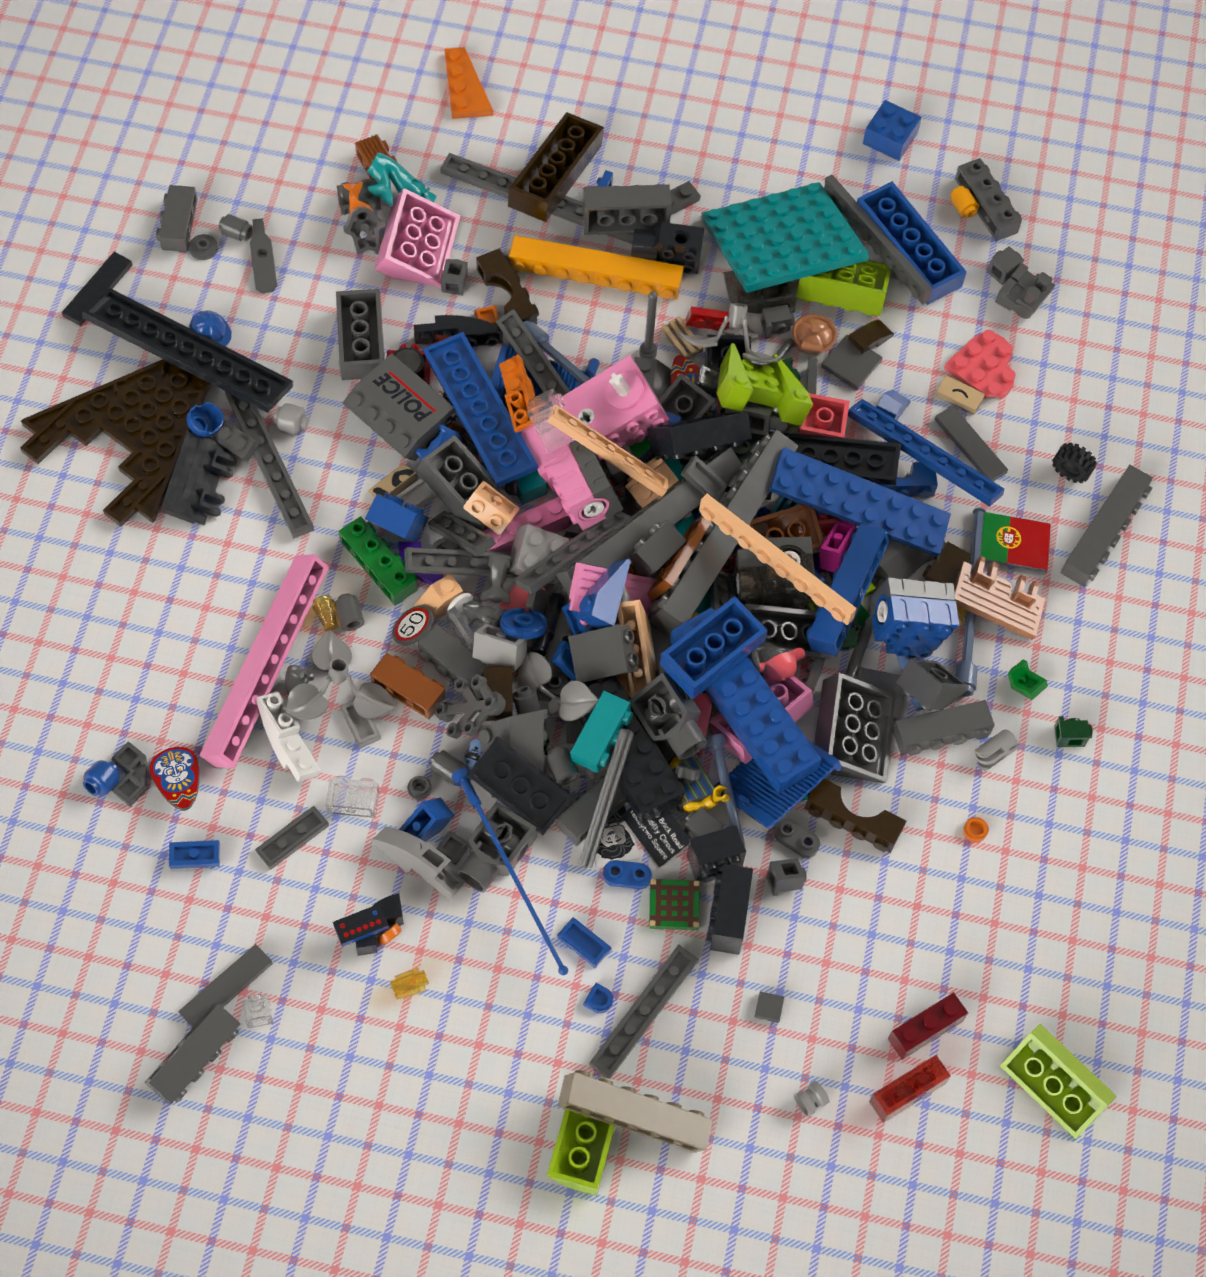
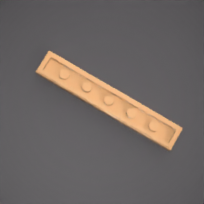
M554 405L550 410L547 422L659 496L663 497L667 492L668 478L558 405Z

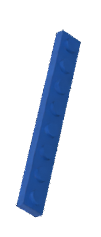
M861 399L849 408L848 417L887 442L901 444V451L989 507L1003 496L1005 490L1003 487L864 399Z

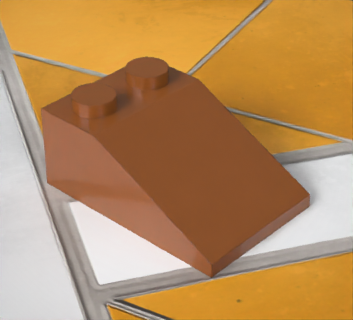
M803 504L752 519L749 524L750 527L765 538L811 537L812 550L820 548L824 541L815 510Z

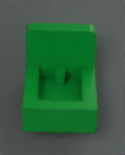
M1024 659L1013 666L1008 672L1011 689L1030 700H1033L1048 687L1047 680L1030 671L1028 662Z

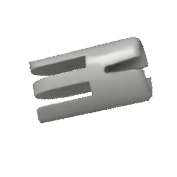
M1007 729L1002 730L975 749L978 765L981 770L986 771L1018 749V744L1014 746L1018 741L1012 732Z

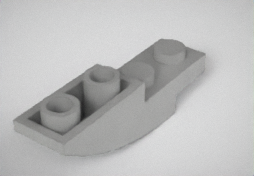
M386 826L371 841L407 874L413 869L448 900L465 884V881L448 867L451 861L448 857L430 844L409 833Z

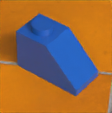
M441 797L425 800L399 830L426 842L440 833L455 815Z

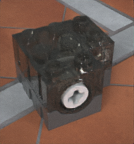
M811 537L766 538L815 576ZM750 550L737 551L733 571L735 596L743 605L755 604L807 610V604H809L810 600L809 595L798 591L792 582L780 577L774 568L767 563H762Z

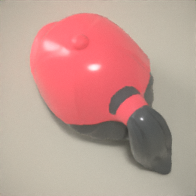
M765 648L758 651L755 649L747 657L758 672H762L767 678L775 681H784L794 676L797 668L796 662L805 657V651L802 648H796L792 651Z

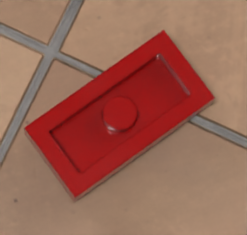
M691 306L685 318V326L719 331L724 317L728 316L729 312ZM729 322L727 323L724 330L729 329Z

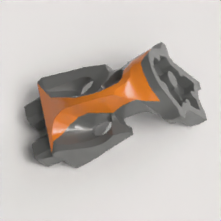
M366 179L362 180V182L341 183V185H336L341 215L349 213L347 223L343 227L344 233L352 236L357 254H362L367 250H372L379 254V229L386 227L385 220L378 217L376 210H381L380 197L373 195L368 190V186L378 184L376 180ZM361 231L367 233L366 238L360 237Z

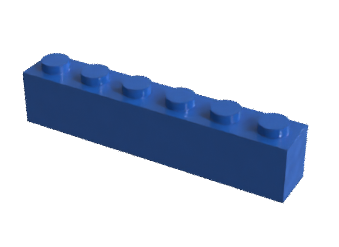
M860 524L857 531L853 532L851 544L848 550H845L843 553L841 566L835 570L833 583L830 587L857 608L854 618L889 544L885 529ZM818 607L814 624L808 628L806 634L810 649L837 657L854 619L846 625L842 621H837L831 615V612L824 607Z

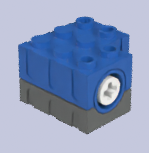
M888 577L869 599L875 641H884L888 654H896L897 656L913 655L919 658L930 657L933 651L937 650L943 641L960 626L953 583Z

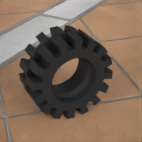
M1069 442L1068 444L1064 443L1061 445L1052 460V466L1055 467L1056 472H1060L1062 478L1065 476L1067 477L1066 480L1070 481L1072 479L1073 483H1083L1091 476L1096 468L1097 461H1095V456H1091L1092 453L1090 451H1085V447L1080 448L1079 444L1076 443L1073 446V443Z

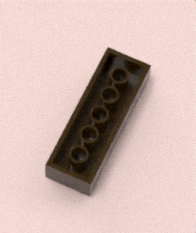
M566 112L509 187L508 207L547 222L601 148L604 127Z

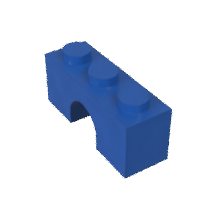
M912 462L909 477H897L896 485H878L908 497L929 498L935 495L938 482L936 472L920 462Z

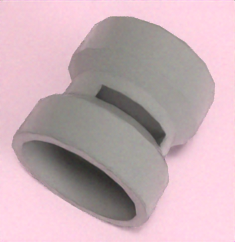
M817 1081L809 1084L806 1091L800 1090L794 1094L798 1107L808 1117L815 1113L816 1107H823L830 1102L826 1091Z

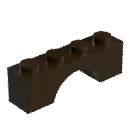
M498 248L476 257L477 271L486 286L500 287L511 296L510 301L504 306V315L514 309L522 322L530 321L537 324L538 308L535 304H531L529 293L525 287L522 288L518 273L516 271L513 272L508 256L503 255L501 249Z
M823 779L811 791L804 807L813 817H821L829 821L833 827L837 829L843 828L856 839L866 840L872 843L876 849L889 853L892 852L907 822L887 810L872 817H861L853 814L842 801L841 787L826 779Z

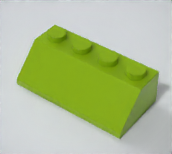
M1041 1024L1033 1029L1000 1065L1075 1139L1117 1097Z
M565 1109L547 1177L570 1189L597 1196L616 1126Z

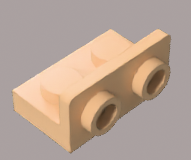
M654 458L646 464L668 478L667 489L679 481L662 458L659 460ZM632 477L627 479L628 484L625 487L642 508L659 496Z
M482 481L463 507L498 535H501L520 509L485 481Z

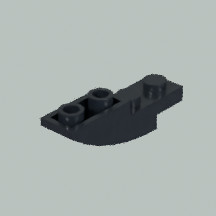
M434 315L435 323L413 325L415 344L427 345L440 342L461 332H464L472 348L482 345L495 346L503 343V332L498 325L473 317Z

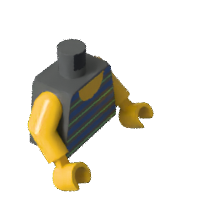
M677 755L673 757L669 766L674 774L677 764L701 769L699 780L693 781V784L679 781L685 791L684 803L676 807L679 812H697L701 807L709 811L718 805L719 801L727 802L730 800V795L725 794L721 797L722 791L727 788L720 785L714 788L695 755L685 760H679Z

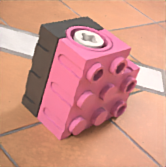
M574 440L569 445L567 444L544 456L548 464L544 468L553 481L552 485L562 500L563 508L568 513L573 524L578 523L582 531L606 519V517L608 518L623 510L622 503L596 453Z

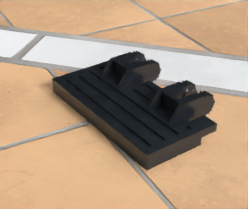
M186 431L159 512L192 524L195 522L201 525H205L208 515L220 516L221 509L204 502L203 499L218 505L224 504L225 497L215 492L220 479L219 476L230 478L234 472L226 466L215 463V461L234 466L237 464V458L227 454L228 449L219 442Z

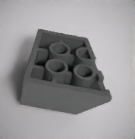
M888 538L889 544L874 577L877 579H887L888 577L909 579L933 555Z
M548 709L515 715L481 725L478 730L482 754L498 736L546 774L547 756L543 753L544 740H547V731L544 730V718H547Z

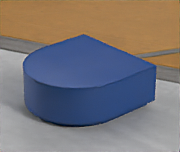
M595 983L583 1006L595 1013H605L612 1007L613 995L609 989Z

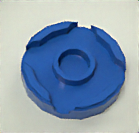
M513 608L501 615L500 629L504 634L513 638L533 639L543 635L547 630V618L541 612L534 609L528 612L524 611L525 608Z

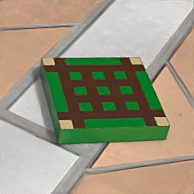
M651 879L649 929L699 930L700 881Z

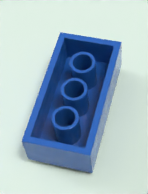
M734 596L661 654L660 666L693 700L765 642L767 629Z

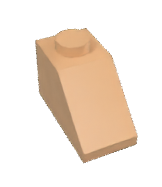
M447 575L430 585L413 607H428L433 612V621L447 614L450 603L464 592L454 577Z

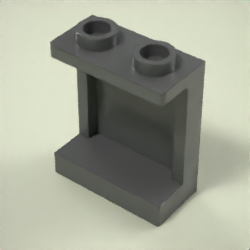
M618 624L568 637L576 681L588 684L603 678L638 672L637 666L639 661L633 647L634 634L629 625Z

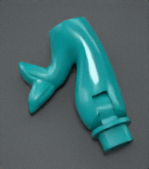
M378 152L367 170V173L378 183L368 186V190L373 195L380 197L389 206H393L390 180L399 193L405 188L433 203L437 197L429 191V187L425 189L423 182L413 177L398 162Z

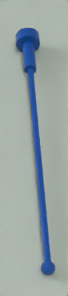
M463 767L455 771L451 776L455 785L462 786L472 807L477 809L559 967V974L566 975L568 973L567 966L561 962L480 806L482 803L470 782L472 779L467 776V772L470 769Z

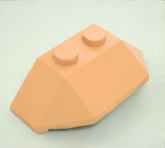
M640 600L620 602L615 625H629L634 634L633 647L634 652L638 656V672L616 675L625 693L630 698L634 697L656 678L657 672L650 622Z

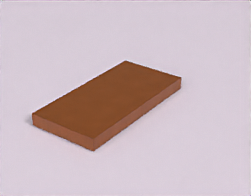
M701 516L688 527L683 535L687 541L668 559L647 593L648 597L655 600L673 586L712 521H708Z

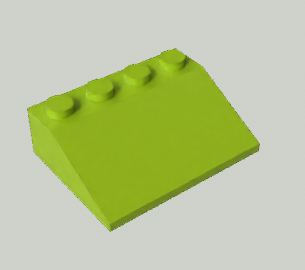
M868 260L804 277L799 280L796 297L806 302H819L828 307H841L846 311L864 312L868 316H881L891 270L884 263Z

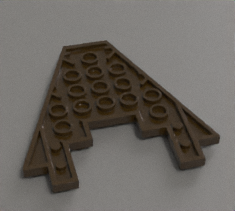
M162 359L22 419V426L34 435L20 447L21 452L39 464L69 435H72L87 446L101 432L105 433L131 453L118 466V469L131 479L132 482L103 509L104 515L120 527L136 512L154 523L161 508L186 431L191 432L187 424V414L193 406L203 404L210 383Z

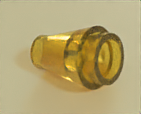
M330 595L315 598L312 606L325 631H332L338 628L335 601L331 599Z

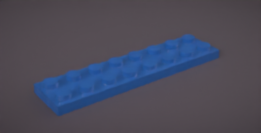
M464 332L423 348V353L450 403L454 406L458 418L496 487H501L537 471V462L520 432L516 433L514 431L509 412Z
M785 447L780 451L769 488L770 492L854 525L864 524L885 529L888 538L935 557L941 553L951 516L949 512Z

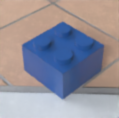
M884 100L866 127L863 144L900 161L918 134L922 117Z
M385 493L384 496L376 494L365 519L404 539L418 542L429 519L428 516L423 514L424 510L409 503L403 505L405 500L388 493Z

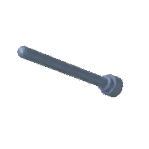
M715 734L706 737L708 740L707 748L714 753L721 786L727 788L723 791V795H730V800L725 802L731 827L737 825L745 846L723 750H725L724 745H726L724 734Z

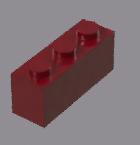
M953 992L892 1030L888 1040L903 1060L962 1023L968 1015V1011Z

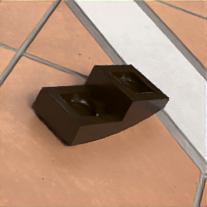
M879 319L849 334L848 340L863 354L874 345L877 347L892 338L894 333Z

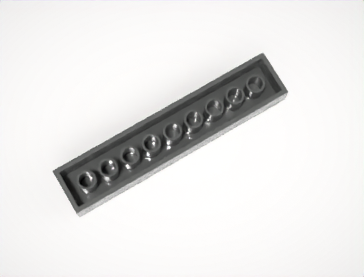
M775 430L770 435L768 433L765 434L761 441L757 440L750 449L752 455L741 463L739 467L741 472L738 476L735 475L728 484L730 487L727 493L724 492L718 500L720 504L748 525L770 492L769 488L781 449L785 447L796 451L798 448L796 443L778 430ZM712 521L673 586L666 590L660 599H656L649 607V622L667 636H670L673 629L689 621L738 541L731 535L724 534L719 526Z

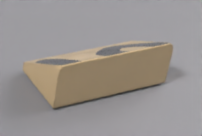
M402 464L370 488L368 492L374 498L376 494L384 496L385 493L397 496L418 480L417 472Z

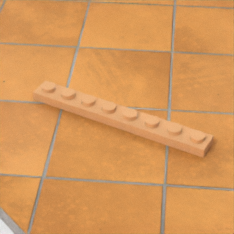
M706 494L701 499L699 511L706 520L713 521L724 534L731 535L738 541L741 547L749 549L756 555L758 560L774 568L780 577L788 579L798 591L809 595L816 605L824 607L831 612V615L837 621H842L848 625L854 619L857 608L709 494Z

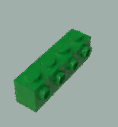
M360 516L338 531L342 545L394 606L417 591L416 575L405 572L401 557L397 553L393 554L391 552L388 542L383 537L379 538L370 521L366 522Z

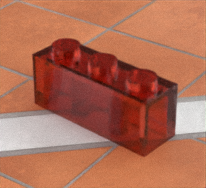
M935 1055L873 1093L869 1102L884 1123L944 1086L951 1075L938 1056Z

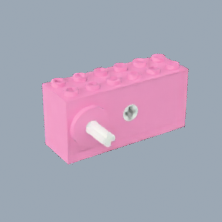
M631 355L539 410L537 412V423L520 431V434L538 464L537 470L540 476L556 492L552 485L553 481L544 468L548 465L544 456L567 444L569 445L575 439L547 422L550 410L554 405H558L619 447H623L626 444L630 447L635 443H639L648 436L647 428L666 425L671 421L645 376ZM597 455L601 464L604 465L606 463L605 460Z

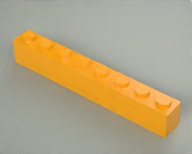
M517 235L514 236L509 254L511 269L516 271L536 273L537 275L574 280L580 283L596 284L601 287H612L623 291L639 292L644 295L656 292L657 296L678 300L684 266Z

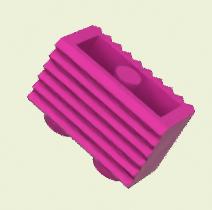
M842 520L835 522L818 549L820 551L819 567L821 569L835 572L836 569L840 568L843 553L845 550H848L851 544V536L854 531H857V525Z

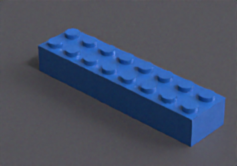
M713 608L707 609L671 631L670 643L672 645L713 614L715 612ZM745 657L704 690L778 794L819 769L821 757L748 657Z

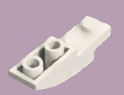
M279 692L257 697L256 701L265 731L283 768H290L298 782L319 776L321 769L298 734L301 727L296 719L286 712L287 705Z

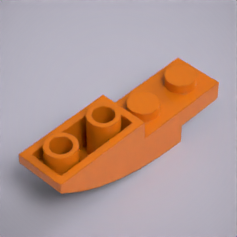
M516 355L500 363L499 367L507 392L505 399L514 431L518 433L537 423V404L532 381L526 374L522 358Z

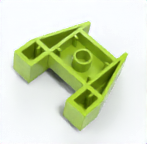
M731 343L720 366L717 396L721 406L742 412L747 401L777 408L781 421L802 426L813 403L808 391L780 359V362L760 365L752 363L747 359L741 360L735 344ZM773 354L772 357L776 358L779 356L777 354Z

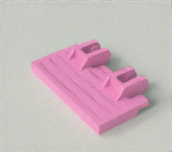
M576 563L569 599H571L569 610L580 612L579 605L583 597L608 569ZM628 573L625 588L631 601L640 600L648 617L650 614L648 609L654 600L648 597L647 593L656 579ZM580 620L582 625H588V623Z

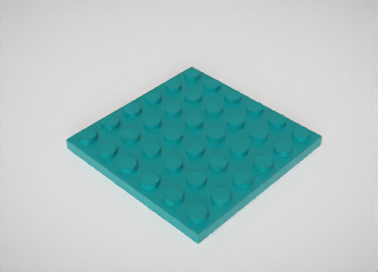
M820 182L791 188L787 191L772 193L768 196L753 198L745 202L701 213L702 222L746 293L869 260L868 251Z

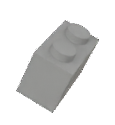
M485 623L474 633L472 658L479 659L486 664L512 667V670L515 671L523 664L526 658L528 639L510 637L504 634L499 627Z

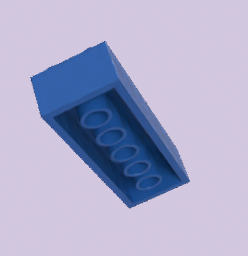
M893 181L857 199V203L932 287L930 300L926 303L927 305L963 286L967 271Z

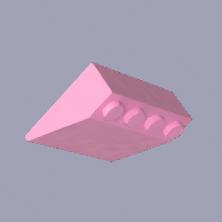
M404 188L393 200V206H391L374 269L395 279L441 287V278L446 258H450L460 215Z

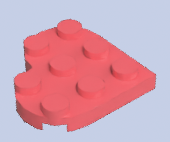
M985 330L983 333L973 337L947 361L944 369L962 383L984 393L985 399H988V397H999V399H1002L1011 391L1016 376L1015 371L1008 365L1013 347L1004 337L992 330Z

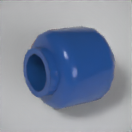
M104 760L95 762L83 775L84 788L93 796L107 795L120 782L118 767L113 762Z

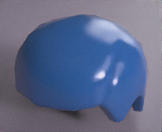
M211 402L193 406L186 417L190 430L202 437H210L216 434L224 423L222 411Z

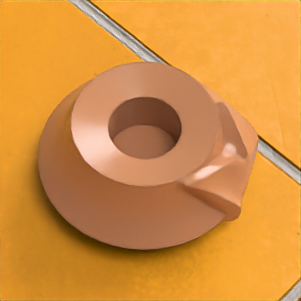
M819 314L804 315L797 319L792 327L793 340L799 346V350L806 354H822L823 351L830 349L835 344L838 336L834 323L827 317Z

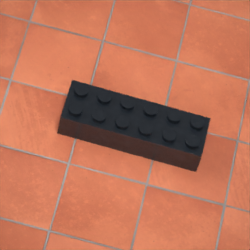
M616 676L602 679L588 686L598 699L603 691H606L626 701L630 700ZM631 707V712H633L632 719L622 729L631 730L634 732V736L618 786L640 824H643L683 804L685 791L657 744L651 739ZM594 708L586 715L579 718L583 727L588 721ZM613 746L609 752L611 756L608 764L606 765L607 768L609 767L615 746Z

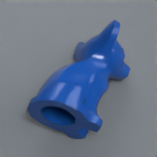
M441 424L439 426L440 433L431 441L429 448H418L415 454L419 456V461L421 462L424 457L455 435L461 442L464 438Z

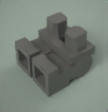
M1021 263L1011 278L999 290L995 303L1009 311H1015L1021 318L1029 319L1055 288V284L1051 282L1052 277L1046 273H1037L1035 276L1028 271L1029 267Z

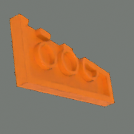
M465 47L445 48L452 119L493 116V108Z

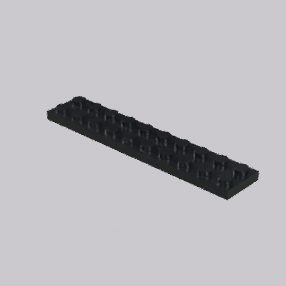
M108 288L82 312L83 319L267 413L293 388V380L111 288Z
M781 432L798 445L795 452L876 484L896 485L901 444ZM751 433L752 439L743 440L744 445L732 447L741 463L747 457L750 458L752 455L750 449L757 440L761 441L764 435ZM705 450L706 453L697 455L687 454L686 457L679 458L680 463L687 465L693 456H697L704 462L719 450Z

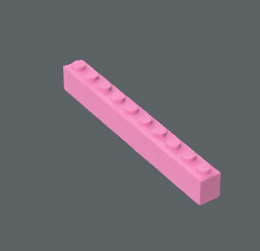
M315 554L295 555L199 756L215 768L235 767L260 714L256 699L259 696L270 693L329 567Z

